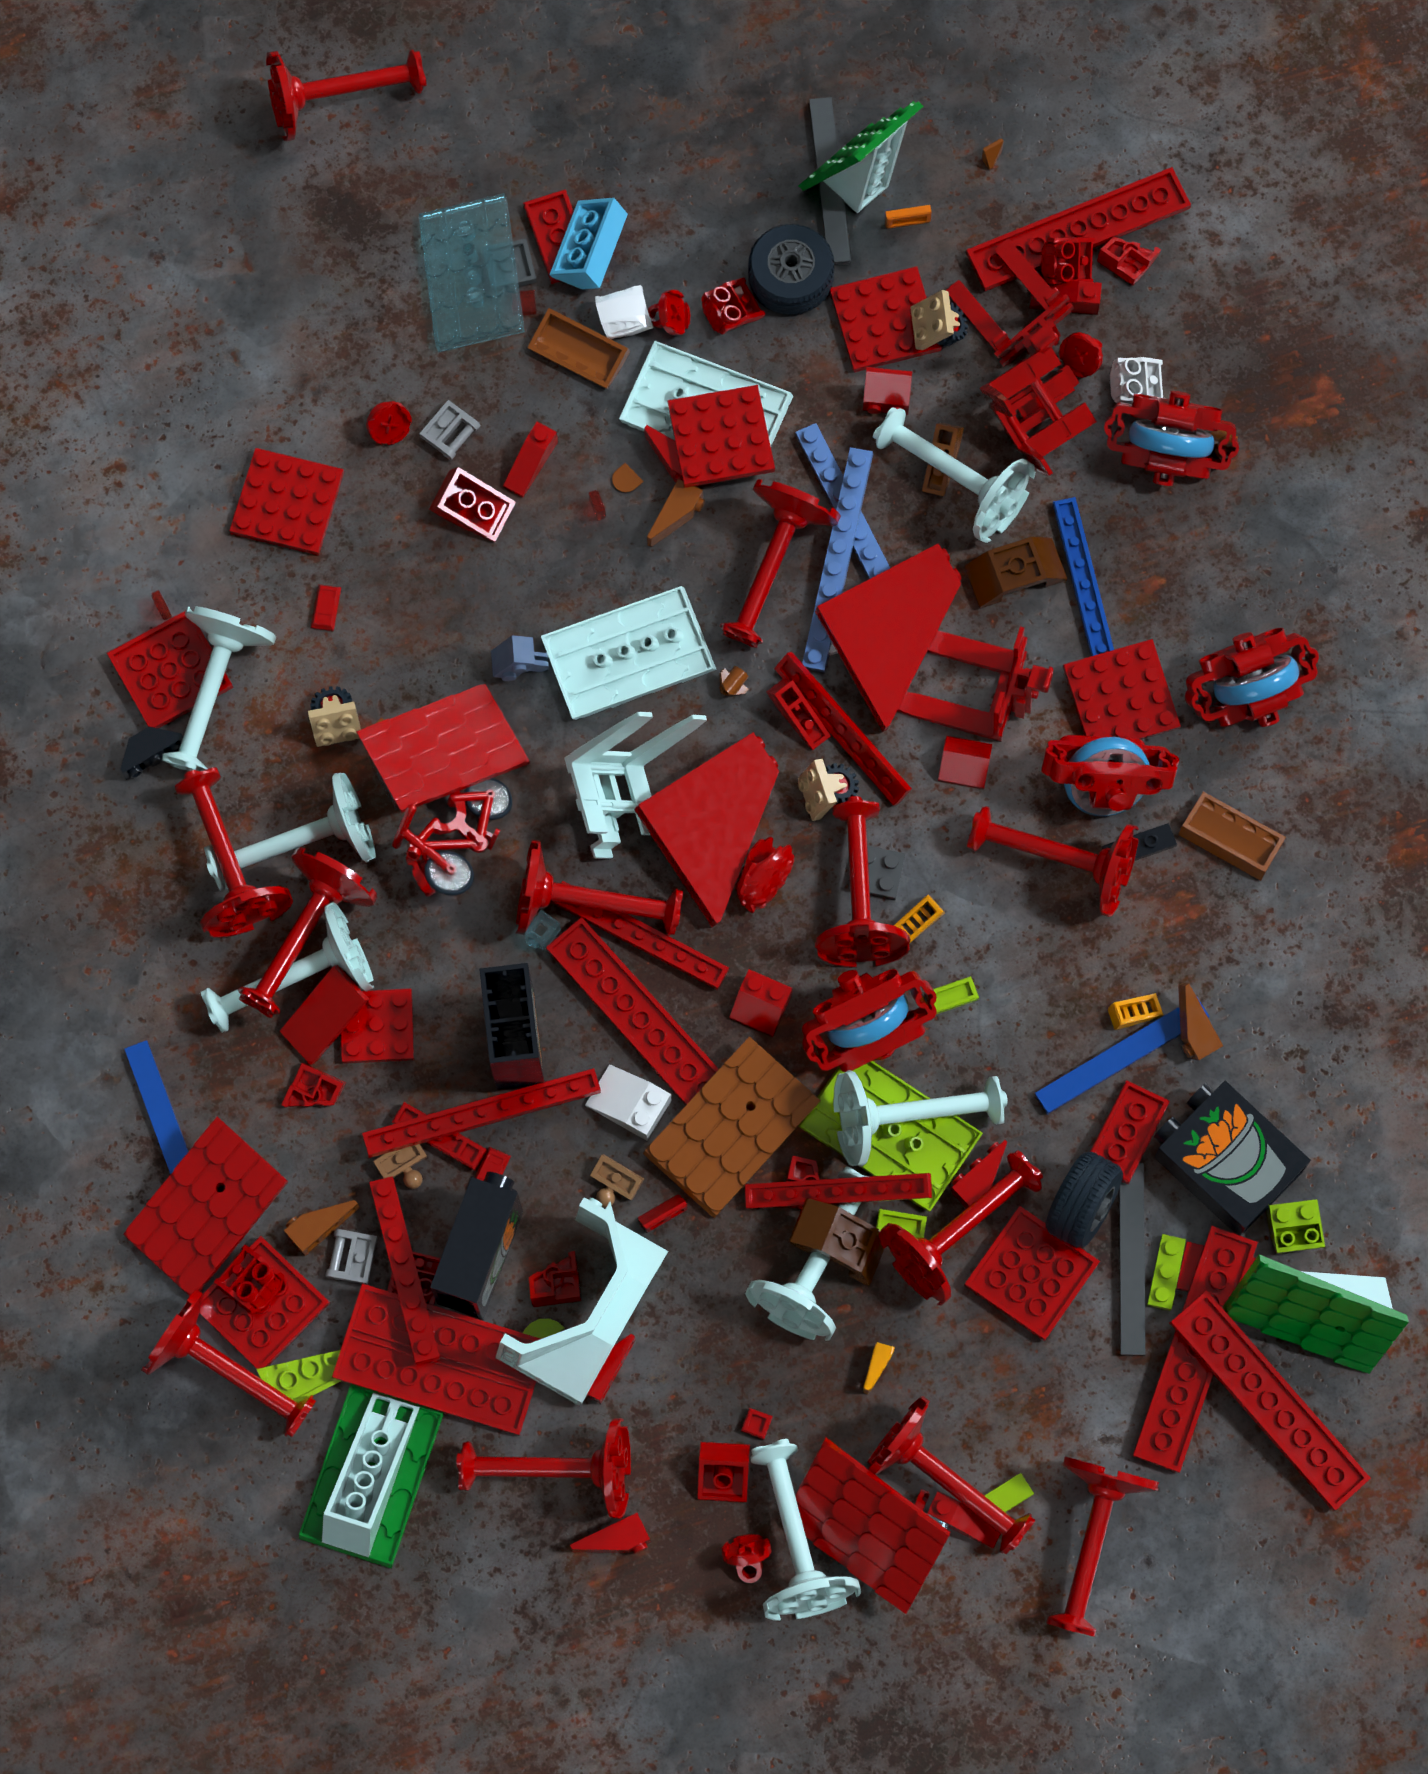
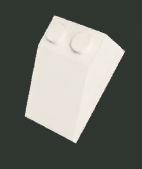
M609 1064L599 1081L601 1093L590 1096L585 1106L648 1141L672 1100L671 1094Z

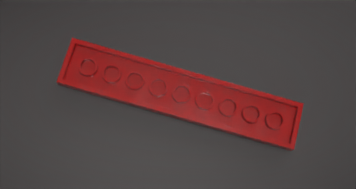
M1171 167L966 250V254L984 291H988L1017 279V276L995 251L1006 239H1010L1037 271L1041 269L1042 247L1048 237H1095V242H1093L1094 248L1107 243L1112 237L1119 238L1191 208V203L1174 169Z
M582 917L546 947L551 956L685 1105L691 1101L719 1070Z
M1211 1226L1183 1310L1206 1290L1223 1307L1248 1271L1258 1242ZM1176 1330L1133 1457L1180 1473L1213 1373Z
M1207 1290L1169 1323L1332 1511H1336L1371 1479Z

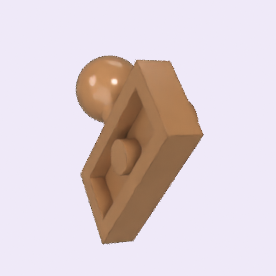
M420 1144L386 1153L373 1162L383 1178L391 1176L395 1178L399 1174L404 1173L403 1181L405 1186L410 1189H416L422 1184L423 1178L420 1172L412 1170L411 1167L427 1158V1155Z
M604 1154L601 1155L590 1175L606 1185V1188L599 1190L596 1195V1200L602 1203V1207L605 1208L609 1202L613 1205L615 1191L629 1200H633L644 1181L643 1177Z

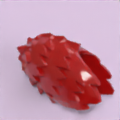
M768 837L765 840L760 839L750 849L735 889L741 905L745 906L751 913H754L756 909L765 908L766 904L775 897L777 891L785 884L794 863V854H792L790 844L785 847L779 846L775 849V847H772L773 838Z

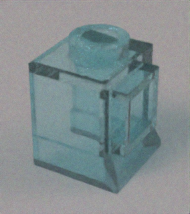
M540 910L524 934L525 942L535 950L540 948L542 951H545L546 947L561 930L560 923ZM540 924L548 929L542 937L534 932Z

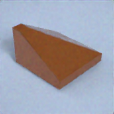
M1002 138L983 148L982 160L989 170L993 169L1002 153L1004 143Z

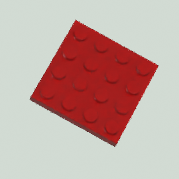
M917 266L830 289V295L854 373L866 370L867 367L875 368L942 350V346L937 343L924 350H918L915 347L911 306L927 298Z
M758 385L667 400L684 488L775 472Z
M255 448L230 527V534L319 556L342 482L344 469Z
M185 611L107 653L148 727L161 728L193 710L212 653V648L200 627L184 615ZM226 673L224 674L217 697L234 688Z
M1153 639L1063 665L1085 736L1121 737L1141 740L1181 727Z
M1019 1206L964 1286L1045 1341L1100 1261L1082 1248H1076L1051 1235L1046 1228V1223Z
M262 1236L249 1248L284 1275L281 1290L267 1307L253 1314L213 1283L203 1293L199 1311L256 1369L269 1366L330 1304Z

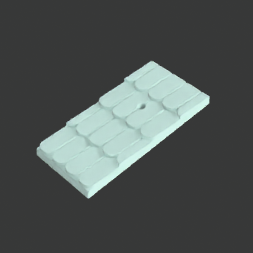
M654 341L619 419L622 423L644 431L645 426L648 425L675 441L667 400L758 385L771 446L793 395L786 390Z
M682 586L541 636L569 712L574 720L585 718L605 709L619 706L644 695L658 692L717 670L686 590Z

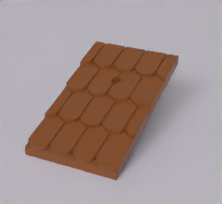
M749 1036L657 1136L643 1154L707 1213L715 1218L821 1100Z

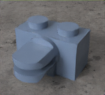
M512 635L491 650L493 677L502 678L503 681H513L520 674L528 671L543 672L549 669V663L547 662L548 653L534 652L533 637Z

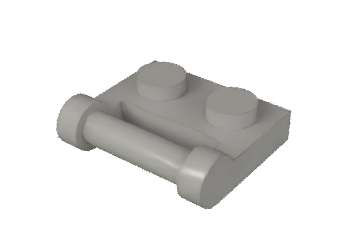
M448 400L419 434L422 439L439 450L447 459L452 460L456 456L455 452L472 432H476L481 425ZM463 421L466 424L465 428L449 446L444 444Z
M335 1229V1244L330 1267L326 1269L325 1277L368 1285L378 1237ZM345 1240H351L345 1272L338 1271Z

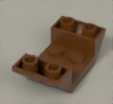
M1028 537L988 550L964 566L979 608L1002 602L1003 595L1042 582L1046 588L1067 581V576L1052 538Z
M809 1198L804 1202L788 1241L807 1253L819 1252L850 1270L848 1276L866 1286H870L884 1252L880 1243V1230L838 1206Z

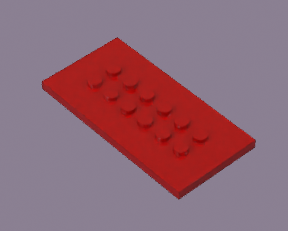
M366 1284L361 1285L332 1378L520 1436L536 1381L496 1359V1354L500 1341L505 1334L524 1344L538 1341L540 1338L426 1303L440 1359L416 1365L398 1294Z

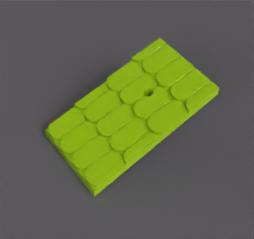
M874 1061L853 1070L862 1083L866 1097L873 1100L876 1106L930 1099ZM838 1066L817 1097L821 1101L798 1127L843 1156L837 1132L842 1131L840 1112L834 1113L833 1106L836 1078L839 1073H844ZM956 1115L879 1125L878 1130L872 1135L868 1162L861 1168L872 1176L931 1173L932 1198L909 1199L917 1206L930 1212L983 1133Z

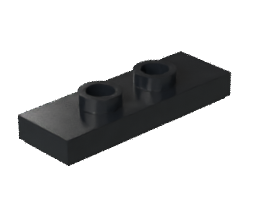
M1169 823L1133 835V838L1138 839L1135 861L1177 846ZM1114 842L1102 846V849L1111 848Z

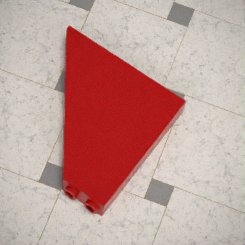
M939 543L818 605L815 610L818 619L882 732L887 731L961 585L960 581L962 578L956 568H952L947 550L941 548Z
M754 732L638 804L634 809L712 928L722 919L779 773L777 761L773 756L768 755L764 749L765 744L759 736L756 737Z

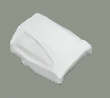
M641 285L601 297L595 296L597 311L607 338L614 339L631 336L654 328Z
M1146 357L1115 359L1110 372L1111 397L1116 403H1132L1134 394L1163 398L1162 360Z

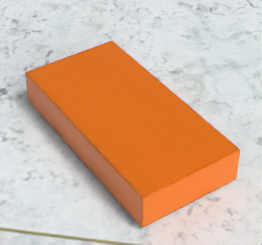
M930 205L885 212L886 228L931 222Z

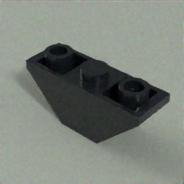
M148 727L129 738L120 769L125 779L136 778L149 766L154 767L162 762V754L178 752L183 735L173 731Z

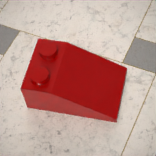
M456 467L449 470L429 510L455 525L495 542L516 502L463 469Z

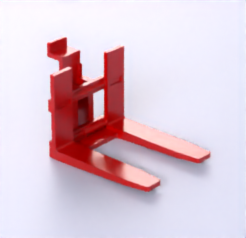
M1052 347L1044 354L1037 351L996 379L979 388L982 393L990 396L992 399L989 405L1016 449L1025 454L1028 458L1027 460L1034 464L1035 471L1046 476H1050L1053 472L1043 456L1097 422L1085 402L1065 415H1062L1056 405L1058 401L1075 391L1074 387L1079 384L1069 365H1065L1056 371L1057 374L1044 383L1041 381L1040 377L1061 365ZM1017 409L1023 417L1020 420L1015 416L1017 414L1015 410ZM1047 418H1051L1053 423L1028 437L1027 431Z
M1021 626L1015 641L1014 650L938 630L927 652L1001 674L990 711L985 712L911 692H906L897 711L918 719L1001 742L1011 712H1015V717L1024 719L1025 713L1031 712L1032 701L1037 699L1039 691L1048 692L1053 676V667L1049 666V669L1033 665L1032 669H1023L1027 658L1025 648L1028 637H1024L1025 628Z

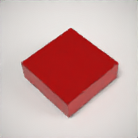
M749 1408L741 1432L765 1440L773 1416Z

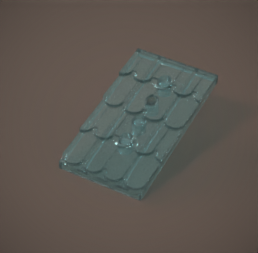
M505 193L474 200L473 202L453 205L452 207L432 210L431 212L420 213L421 240L427 274L430 311L432 313L434 340L438 352L524 333L509 210Z

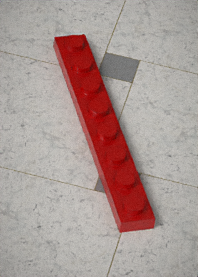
M787 653L774 669L782 678L794 681L825 728L894 806L899 804L912 788L794 653Z
M551 901L552 904L579 918L582 917L588 923L716 990L719 989L729 971V967L628 914Z
M931 1173L745 1184L746 1209L803 1206L807 1198L827 1204L932 1198Z
M393 1176L369 1182L415 1363L420 1365L439 1360L440 1356Z

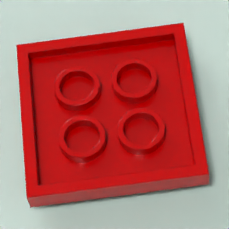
M412 989L362 991L369 1000L341 1032L342 1063L414 1060Z

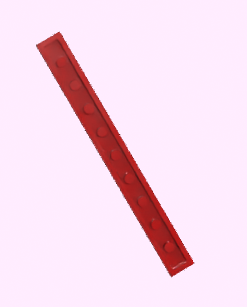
M593 1068L364 1132L362 1136L368 1157L371 1158L601 1093V1088Z

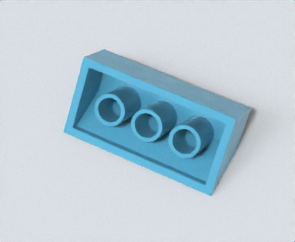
M615 198L580 200L577 202L549 274L552 278L580 289L600 288L628 215Z

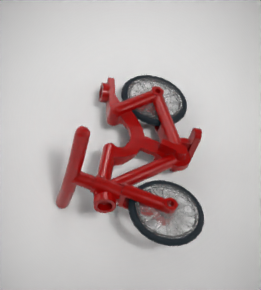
M495 778L465 788L464 793L457 791L450 794L447 805L454 807L456 810L454 820L444 824L438 818H433L418 836H415L408 829L417 807L414 804H409L403 815L392 846L395 849L400 848L405 838L410 844L406 852L407 857L412 860H418L420 856H423L422 858L426 861V880L439 893L451 896L464 893L473 883L474 872L470 863L460 854L450 851L437 853L435 850L471 849L474 852L481 853L486 848L492 849L500 833V830L497 828L494 834L486 831L488 821L503 818L508 814L512 807V795L508 787ZM466 807L479 817L476 831L465 822ZM456 830L465 838L462 840L426 841L432 833L441 835Z

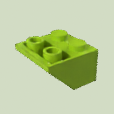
M1317 1199L1268 1206L1266 1216L1269 1234L1276 1254L1325 1248Z

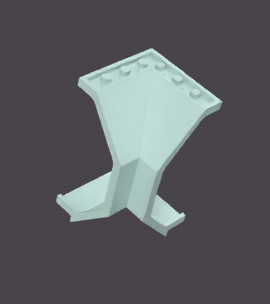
M583 1198L575 1221L608 1239L617 1269L589 1319L583 1324L529 1344L521 1343L505 1334L500 1341L496 1354V1359L580 1407L629 1318L668 1253L662 1247L616 1222L611 1202L604 1209L602 1208V1203L594 1198H589V1200Z

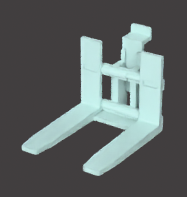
M637 712L580 746L564 758L568 773H571L578 798L576 803L578 811L582 812L587 833L598 834L599 837L598 841L590 845L593 858H613L611 849L621 843L616 819L624 813H635L641 835H650L634 810L638 804L651 797L644 766L706 722L707 718L705 715H691L631 752L608 751L653 718L652 712ZM625 775L632 801L621 800L615 776Z

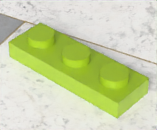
M1165 1234L1161 1235L1147 1306L1168 1311L1172 1310L1186 1239Z

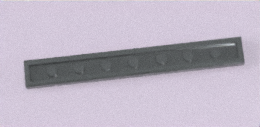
M832 97L809 99L817 169L838 152ZM822 181L819 183L824 234L834 255V265L851 264L844 200Z
M1139 1163L1129 1185L1121 1182L1119 1188L1120 1356H1145L1144 1163Z

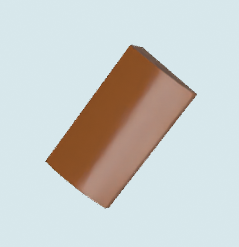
M550 308L545 313L527 347L535 353L606 389L614 381L630 354V350L627 347Z
M1204 791L1178 834L1260 881L1286 838Z

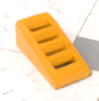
M927 895L894 926L906 931L902 926L906 923L914 932L912 935L907 932L911 943L942 917L945 912L930 895ZM927 904L935 912L933 916L924 908ZM919 911L927 917L928 920L926 922L917 914ZM914 917L921 926L917 929L909 920L910 918Z
M1156 993L1114 1002L1108 1008L1115 1030L1163 1016ZM1146 1002H1149L1152 1013H1149ZM1137 1005H1140L1143 1015H1140ZM1129 1007H1130V1009H1131V1012H1132L1133 1017H1130V1014H1129V1011H1128V1008H1129Z
M878 1342L877 1344L875 1343L863 1388L865 1394H869L892 1357L895 1347Z

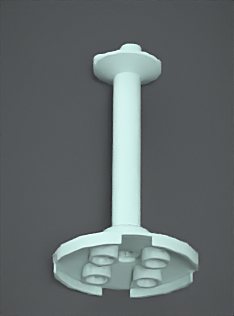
M892 407L888 411L883 423L873 434V438L876 439L877 448L884 449L894 441L977 494L980 507L975 516L973 533L974 537L978 540L988 543L991 541L988 537L996 531L999 533L1004 532L1027 500L1029 492L1025 488L1028 484L1029 476L1033 479L1035 477L1034 464L1028 460L1019 459L1008 466L999 476H994L988 480L904 427L905 410Z
M188 606L184 615L208 634V641L214 647L179 751L162 754V761L182 770L204 771L208 768L196 757L231 653L240 651L243 646L274 645L276 636L274 633L258 625L256 627L245 624L240 625L241 618L195 606L193 612Z
M334 773L332 777L333 805L328 809V817L234 851L240 868L242 869L331 835H335L340 840H347L366 863L374 859L376 854L369 825L361 822L357 811L361 807V803L345 773ZM212 845L204 847L210 875L215 879L220 891L228 889Z
M331 902L324 907L327 937L323 941V949L294 962L277 991L335 965H339L364 991L374 988V986L369 984L374 979L362 947L357 938L351 940L349 936L350 931L346 924L348 920L336 903ZM261 978L243 987L256 988ZM206 988L201 991V996L208 1009L209 1017L222 1033L229 1030V1014L248 1005L239 1000L241 994L238 992V989L219 997L210 988Z
M851 1070L837 1075L833 1100L834 1113L840 1112L842 1131H838L837 1136L843 1156L850 1166L858 1165L860 1167H863L868 1162L872 1135L878 1130L879 1125L985 1111L993 1124L997 1125L1004 1123V1108L1007 1105V1095L1002 1091L998 1077L992 1076L987 1079L984 1092L876 1106L873 1100L866 1097L860 1079Z
M845 1167L843 1171L839 1172L837 1177L854 1178L869 1176H864L850 1167ZM861 1202L839 1203L838 1207L854 1215ZM812 1252L795 1283L780 1285L774 1282L755 1280L751 1281L745 1295L754 1307L757 1304L761 1305L770 1313L768 1316L769 1320L794 1334L814 1340L816 1335L826 1336L825 1341H828L836 1329L833 1320L816 1304V1299L812 1293L830 1258L819 1252Z
M781 1439L770 1445L753 1448L751 1450L752 1456L750 1457L751 1463L768 1467L795 1571V1576L790 1580L789 1587L769 1597L763 1603L765 1617L779 1621L781 1620L780 1615L795 1613L796 1619H802L823 1614L846 1605V1597L854 1592L856 1597L861 1594L857 1579L852 1577H826L823 1572L814 1570L786 1460L798 1451L797 1445L790 1444L789 1439Z

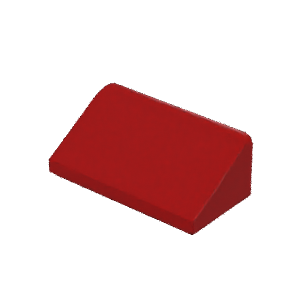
M676 1195L639 1216L638 1221L645 1233H649L687 1210V1203L680 1195Z

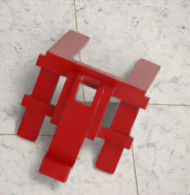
M1006 239L995 251L1045 309L1041 315L1011 340L960 280H957L946 290L949 292L950 298L996 351L994 353L998 359L1002 358L999 362L1003 367L1006 364H1010L1025 350L1031 356L1037 351L1044 354L1053 345L1057 346L1061 334L1056 324L1074 309L1071 303L1066 305V302L1070 300L1066 294L1061 296L1056 287L1051 289L1010 239Z

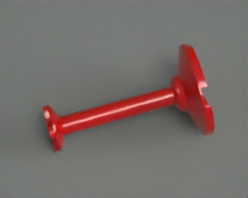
M413 49L409 50L405 65L302 83L296 76H291L278 51L267 52L266 66L271 65V79L267 80L271 104L277 126L283 127L287 135L282 136L284 141L295 139L298 112L304 108L308 100L407 82L412 85L417 94H421L423 87L427 86L421 54Z
M757 479L752 490L774 509V517L779 522L737 621L720 624L724 636L753 648H757L758 644L763 643V640L753 629L795 529H803L807 524L836 526L841 518L836 509L831 507L829 512L826 508L818 505L820 499L808 493L773 481L771 486L761 485L762 479Z
M216 767L204 771L191 770L185 773L184 779L175 785L177 794L193 795L229 890L223 902L209 910L200 922L203 931H209L210 936L214 938L230 937L254 930V923L260 922L267 917L274 921L289 910L293 903L288 888L281 886L256 888L246 884L210 789L221 778Z
M851 796L846 802L834 805L832 811L835 818L847 822L852 920L845 925L828 929L816 938L815 948L818 951V957L832 965L857 968V962L875 961L876 966H881L897 961L908 954L910 950V937L905 930L894 925L878 923L871 919L866 821L879 815L880 806L878 802L865 801L859 796Z
M985 806L981 808L980 813L976 812L974 815L967 847L971 848L972 851H977L987 840L1093 872V878L1099 884L1101 915L1111 917L1120 904L1118 897L1121 885L1127 886L1138 847V839L1133 838V830L1138 831L1139 829L1135 825H1126L1111 848L1102 849L1099 854L993 823L991 821L990 808Z
M531 840L526 859L525 874L527 875L522 880L516 919L518 929L516 934L524 935L538 910L547 907L550 901L660 919L664 922L667 935H675L676 927H678L683 891L675 888L667 901L556 883L552 874L545 869L540 841Z
M302 847L295 849L291 858L294 865L310 881L309 888L313 895L257 987L238 988V992L241 994L239 997L241 1002L255 1008L269 1018H272L274 1014H280V1009L272 997L324 914V907L331 902L338 904L341 901L370 907L377 900L376 891L371 888L370 892H368L360 884L362 877L320 852H317L315 857L305 854L306 848Z
M1017 1150L1007 1156L1011 1172L931 1239L916 1238L907 1230L892 1223H888L879 1231L882 1248L885 1249L888 1246L896 1259L892 1263L893 1267L921 1297L926 1300L933 1297L940 1301L937 1303L940 1306L947 1302L951 1297V1288L941 1268L943 1263L941 1255L1023 1186L1033 1192H1039L1042 1189L1040 1180L1043 1178L1041 1171L1030 1164L1021 1151Z
M195 1289L180 1313L176 1314L148 1357L150 1361L145 1367H142L141 1371L150 1375L173 1357L184 1358L189 1354L286 1419L284 1436L287 1437L289 1435L293 1437L316 1402L313 1399L314 1396L310 1395L297 1403L200 1339L201 1330L197 1325V1320L204 1294Z
M920 1396L908 1408L909 1411L901 1422L894 1424L867 1461L871 1465L868 1470L877 1475L894 1463L903 1465L910 1461L1002 1535L1000 1553L1007 1554L1010 1550L1013 1551L1034 1524L1035 1519L1032 1518L1031 1513H1028L1014 1520L922 1446L924 1438L920 1430L930 1401L924 1396Z
M613 1418L609 1424L602 1448L596 1450L592 1458L477 1456L470 1441L463 1442L461 1453H457L456 1458L459 1472V1490L469 1491L476 1476L591 1478L593 1484L601 1488L609 1516L613 1519H621L626 1512L629 1493H625L624 1479L625 1475H631V1447L628 1428L621 1427L620 1423L624 1421L622 1418Z
M1065 1456L1061 1465L1088 1483V1491L1094 1495V1500L1065 1613L1048 1616L1046 1623L1065 1630L1095 1637L1097 1629L1085 1620L1084 1616L1114 1501L1122 1500L1126 1494L1158 1491L1159 1482L1118 1471L1117 1477L1104 1474L1105 1467Z

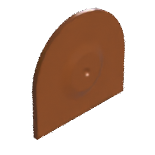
M626 463L619 467L612 477L614 487L621 492H631L644 482Z

